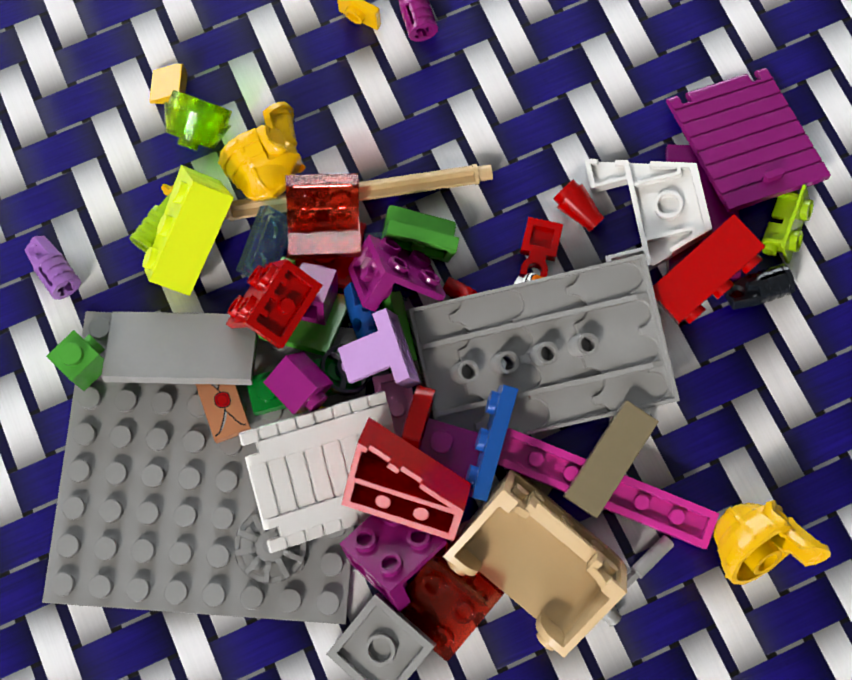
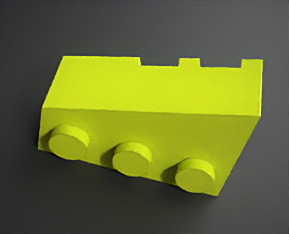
M180 166L164 215L158 224L153 247L148 248L143 259L142 267L145 268L144 271L149 282L188 296L191 295L234 199L220 180L186 166Z

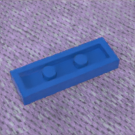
M500 385L497 392L491 390L485 408V413L490 414L486 429L480 428L475 443V450L480 451L476 466H469L465 480L471 483L468 496L485 502L488 500L518 388Z

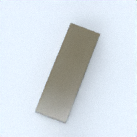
M628 400L624 401L563 497L594 518H598L659 421Z

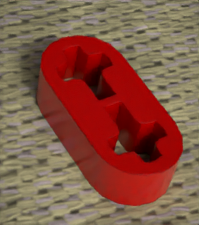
M417 385L401 436L402 439L420 449L436 393L435 389Z

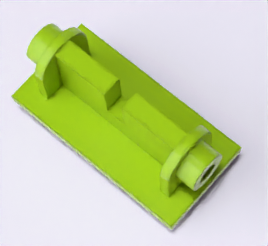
M802 185L800 194L795 190L777 197L771 216L772 219L783 220V223L769 221L762 239V243L765 245L762 252L769 256H776L777 252L783 253L787 264L790 263L793 252L800 250L803 240L801 229L804 220L809 221L813 212L814 201L810 200L806 185Z

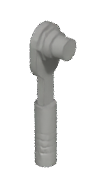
M663 535L631 567L632 571L627 575V588L638 578L642 579L674 547V543L667 536ZM614 606L602 620L606 621L609 626H614L621 620L622 616L617 611V607Z

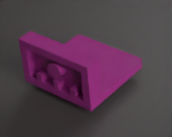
M369 234L348 267L362 307L376 312L381 302L390 296L394 283L441 302L446 297V293L440 284L441 280L435 274L430 264V258L418 250L409 252L402 249L398 243L387 237L379 239Z
M371 515L339 544L351 565L400 612L411 602L405 590V587L408 585L407 580L447 544V539Z

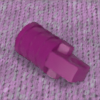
M399 0L400 11L410 40L415 42L425 41L432 38L438 32V26L435 22L429 0Z

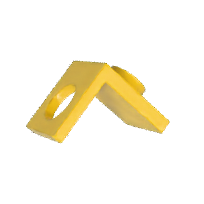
M337 0L339 12L345 14L353 23H363L375 30L380 28L381 18L378 7L364 0Z

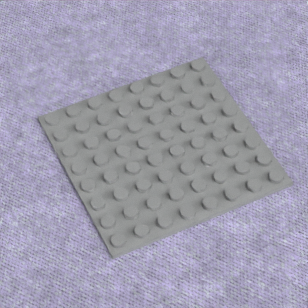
M86 311L82 338L84 339L90 334L105 349L100 354L104 358L112 313ZM340 327L332 347L357 340L353 328ZM258 339L254 376L273 371L281 360L289 354L305 352L311 360L322 358L323 356L288 346L277 348L268 341ZM100 376L85 391L77 385L74 386L42 603L346 625L351 563L339 543L354 531L355 526L306 541L307 548L303 563L295 574L288 579L278 583H261L251 579L241 570L236 561L234 541L240 526L250 516L259 512L245 456L258 453L256 444L251 443L242 446L239 436L216 443L195 384L104 382ZM236 385L251 429L310 412L306 411L293 415L288 408L255 416L247 385ZM366 387L361 392L351 396L339 394L329 396L322 406L329 407L366 396ZM254 522L245 530V532L256 537L260 535ZM244 537L241 538L240 549L255 546V542ZM300 544L288 547L286 550L299 555ZM251 553L241 556L244 563L249 566L257 557V554ZM284 555L281 558L287 571L296 563L295 560ZM261 560L252 571L264 576L265 562ZM271 563L270 576L282 574L277 563Z

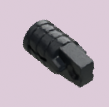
M781 263L766 270L763 269L757 273L748 274L733 282L735 285L724 295L731 308L736 310L761 305L776 298L779 299L785 295L793 294L795 292V281L789 267L785 263Z

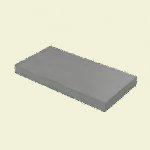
M112 312L101 377L104 382L253 385L258 334L248 327L230 328L226 325L230 317L229 314Z

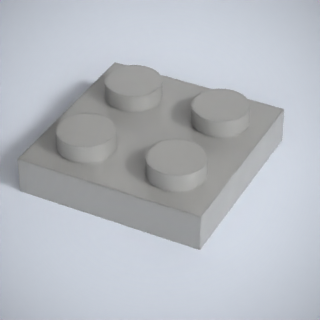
M376 593L326 655L354 680H408L437 644L381 594Z

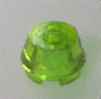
M173 90L168 103L164 102L165 132L179 137L177 144L196 151L199 145L214 149L232 127L228 125L232 111Z

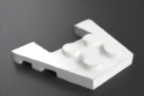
M598 159L585 160L592 193L624 185L629 186L642 243L641 248L605 256L606 262L645 253L650 271L713 233L697 163L650 161V164L629 163L628 160H615V162H599Z

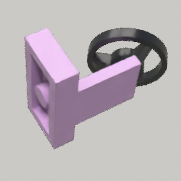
M387 308L373 313L372 315L378 329L377 332L348 344L336 345L324 354L319 368L326 374L325 361L329 357L336 364L335 373L341 379L339 387L333 384L329 390L343 396L355 395L367 386L372 375L391 368L395 383L408 389L421 383L398 315ZM366 378L360 387L345 390L347 381L352 384Z

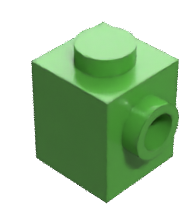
M73 330L46 357L71 382L85 391L102 374L104 358L100 354L105 349L90 334L83 339Z

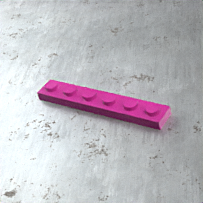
M508 428L497 465L565 493L587 459ZM626 475L603 508L701 549H707L720 514Z

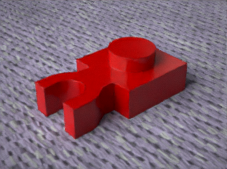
M528 216L520 254L529 257L521 265L520 277L524 278L527 270L533 267L540 271L541 277H547L548 266L546 260L555 262L563 224Z

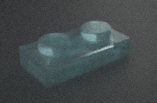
M269 205L260 206L236 271L249 277L258 265L264 266L270 262L280 261L295 221Z

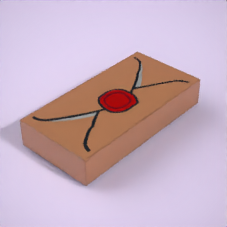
M195 384L216 443L239 436L240 432L251 429L236 385Z

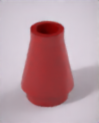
M574 179L553 198L558 204L557 209L585 227L588 232L592 231L605 218L599 212L584 185H579Z

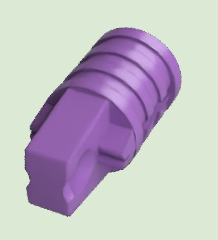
M34 236L25 248V253L33 266L34 272L39 276V279L53 299L60 300L72 295L80 287L81 280L65 260L62 253L45 236Z

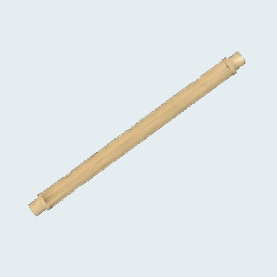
M472 164L471 166L288 192L280 195L278 199L267 201H253L249 198L234 200L225 219L235 221L237 219L272 213L291 212L345 204L353 201L426 192L441 188L478 185L481 181L493 180L491 164L482 166Z

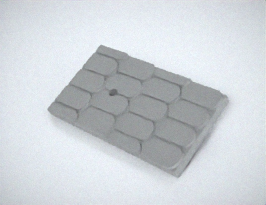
M645 253L416 307L406 311L422 384L424 387L436 390L430 413V419L479 433L481 427L487 428L490 414L485 413L491 390L497 392L500 385L518 388L508 428L526 435L614 416L626 400L640 409L680 401ZM502 358L507 362L505 369L501 365Z

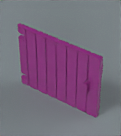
M767 68L756 70L754 75L757 80L753 82L748 74H743L687 92L685 94L687 103H682L678 96L666 99L669 109L679 127H681L684 136L704 169L710 183H712L727 213L801 189L802 185L809 187L828 180L831 176Z

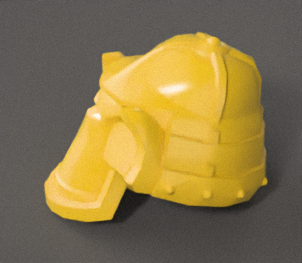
M285 101L274 103L263 111L265 125L239 134L220 151L218 164L221 166L224 174L238 189H241L247 198L253 201L278 199L287 189L291 178L296 173H302L306 169L296 149L297 141L293 124L294 110Z
M775 500L768 501L765 505L741 503L732 508L729 507L717 521L714 528L713 537L718 547L717 551L725 578H728L731 583L737 585H745L758 579L772 570L789 554H792L805 567L821 563L831 555L828 545L815 539L799 526L793 517H787L783 512V508L777 505Z

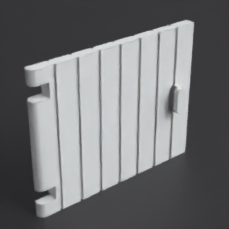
M385 391L372 393L239 433L242 446L251 443L256 444L258 453L245 456L263 529L268 530L275 527L278 529L279 536L267 540L270 553L358 525L371 516V514L343 506L341 503L356 446L368 418L370 417L395 433Z

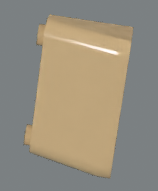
M510 470L488 496L487 502H483L455 537V540L447 547L443 556L447 559L449 567L458 575L475 576L479 571L536 619L535 625L538 631L536 634L538 641L550 651L555 650L564 658L627 593V568L622 559L526 477L513 470Z

